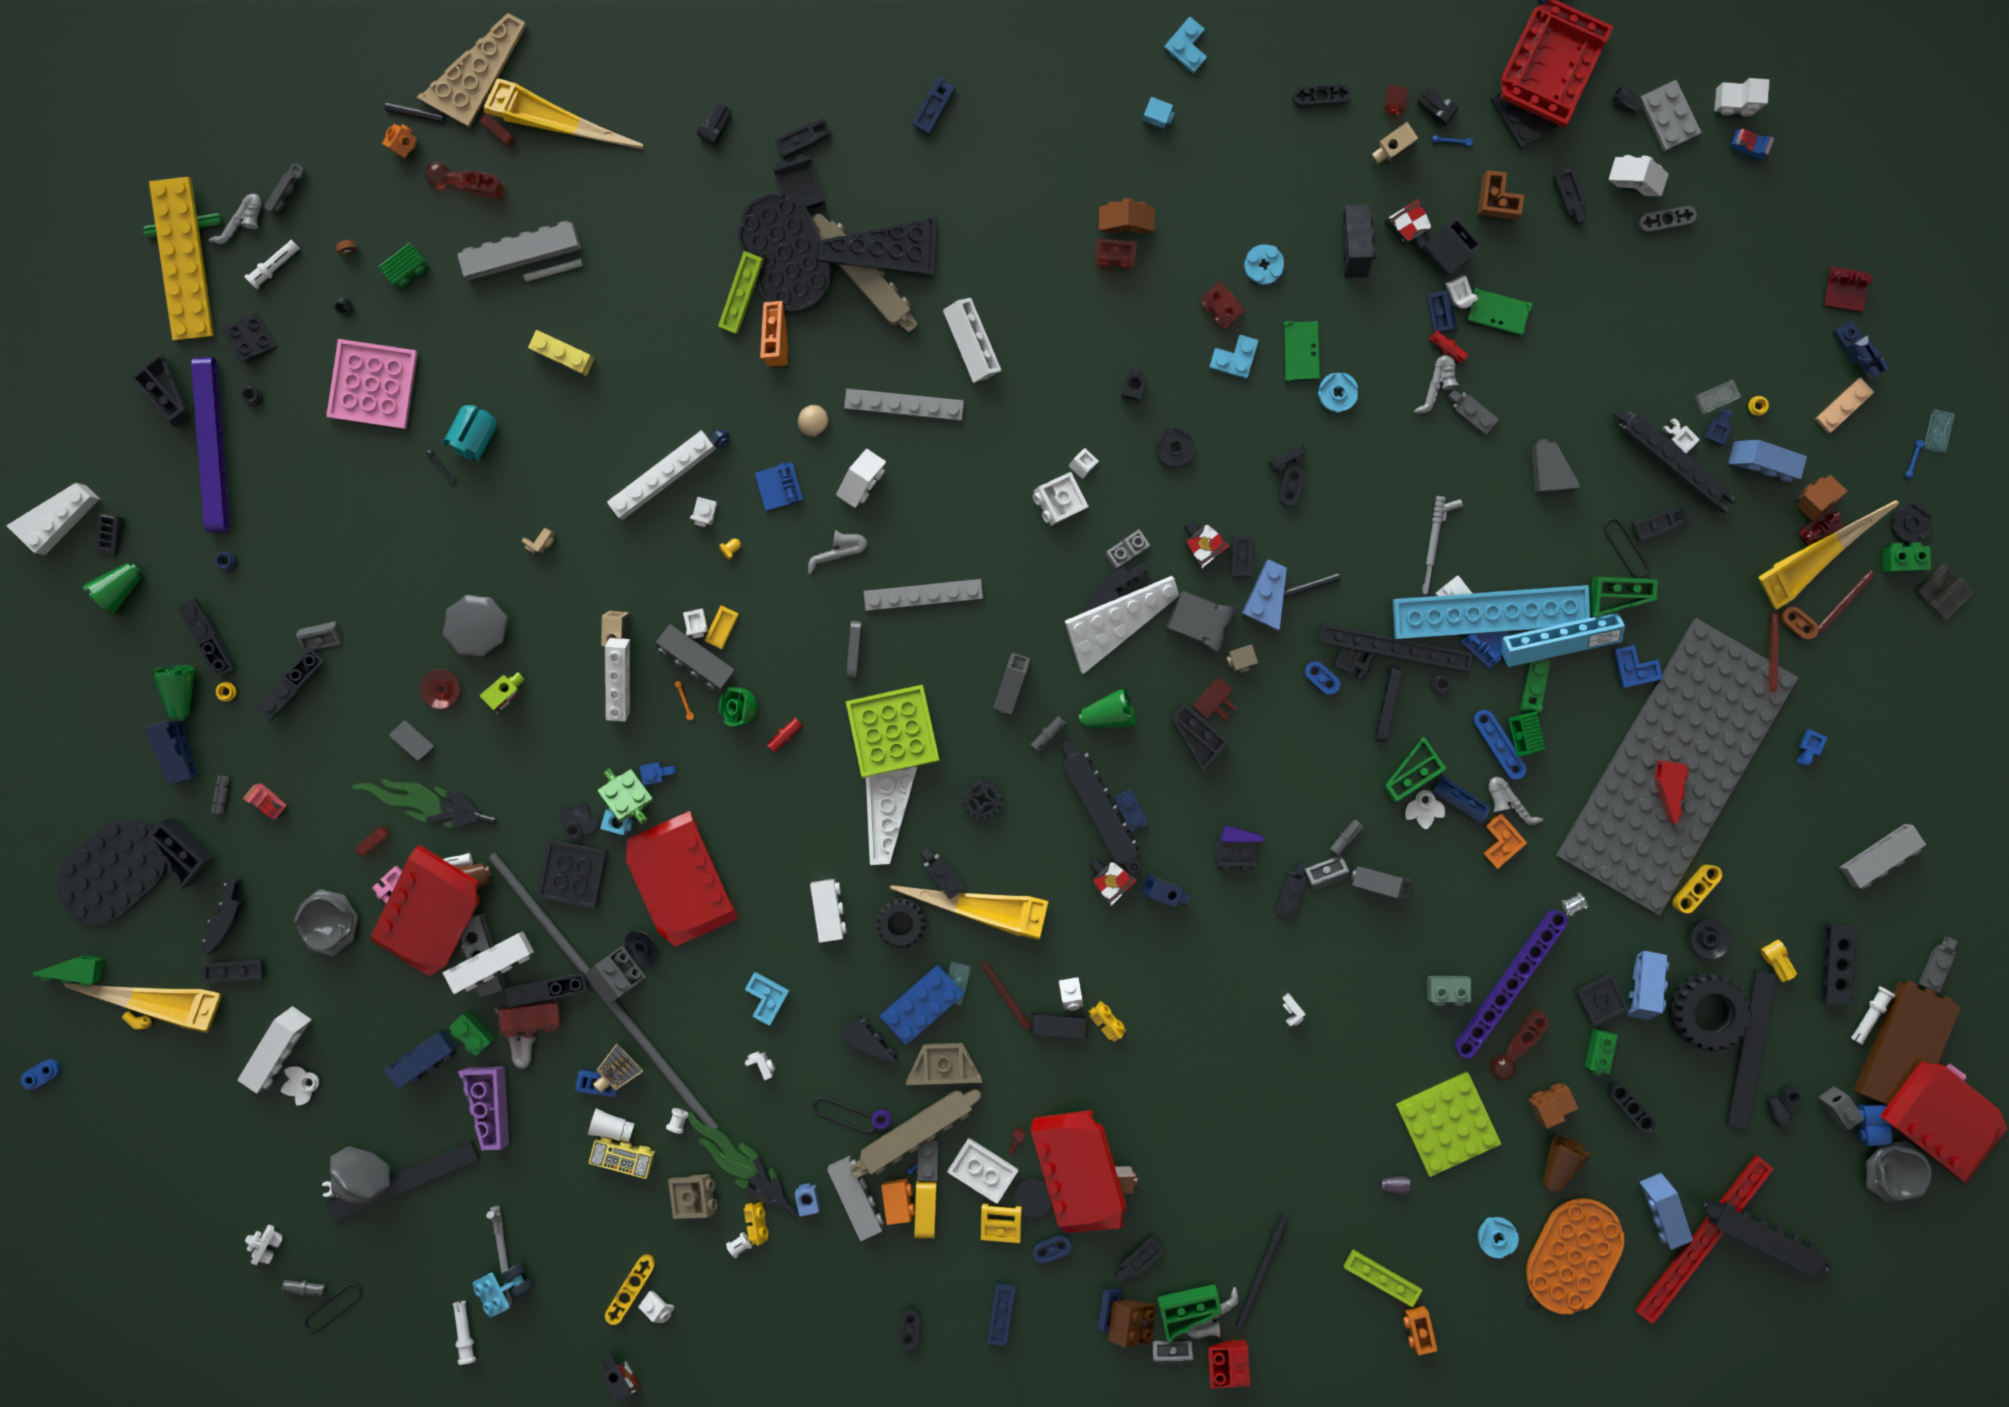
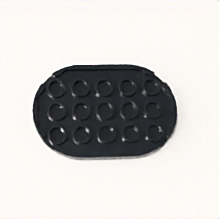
M769 193L753 200L745 208L740 225H738V241L742 253L746 251L764 258L756 281V286L761 295L768 302L783 301L784 310L799 311L810 308L822 299L831 282L832 266L831 263L817 262L818 241L822 240L808 208L795 197L782 193Z
M116 820L103 826L73 852L63 863L57 879L58 895L64 908L80 921L91 924L107 923L122 917L160 883L167 869L166 861L163 857H160L148 836L154 827L140 820Z

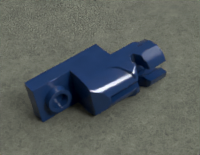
M1853 320L1833 332L1853 365L1859 364L1863 372L1870 379L1879 376L1881 372L1889 369L1869 336L1863 337Z

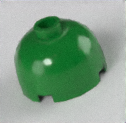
M728 688V691L722 693L719 700V714L723 715L725 719L723 722L728 726L747 725L754 719L757 713L755 696L745 688Z

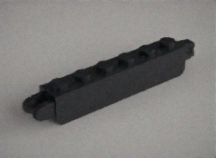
M1622 409L1616 411L1613 417L1620 423L1618 425L1621 428L1619 432L1701 501L1709 506L1713 505L1724 514L1729 509L1719 501L1721 497L1727 502L1735 504L1737 499L1727 491L1728 488L1642 416L1632 412L1627 414Z
M1067 740L1063 742L1062 747L1067 758L1064 759L1062 765L1115 862L1123 863L1131 874L1140 871L1142 868L1137 857L1139 855L1137 850L1140 848L1134 838H1129L1127 833L1130 830L1125 821H1120L1118 815L1121 813L1116 804L1111 805L1108 799L1111 797L1106 786L1102 788L1099 781L1102 778L1097 769L1092 770L1090 756L1087 752L1083 753L1082 750L1077 751L1072 741Z
M1703 1200L1700 1203L1701 1210L1709 1215V1223L1716 1226L1717 1229L1811 1276L1817 1274L1818 1271L1825 1274L1830 1272L1833 1264L1825 1258L1826 1256L1819 1252L1820 1248L1809 1242L1806 1245L1803 1243L1804 1240L1792 1234L1790 1237L1786 1235L1787 1231L1778 1226L1772 1228L1766 1220L1762 1218L1756 1220L1753 1218V1214L1744 1209L1742 1212L1736 1210L1737 1206L1728 1201L1725 1204L1718 1200L1716 1204L1708 1200Z

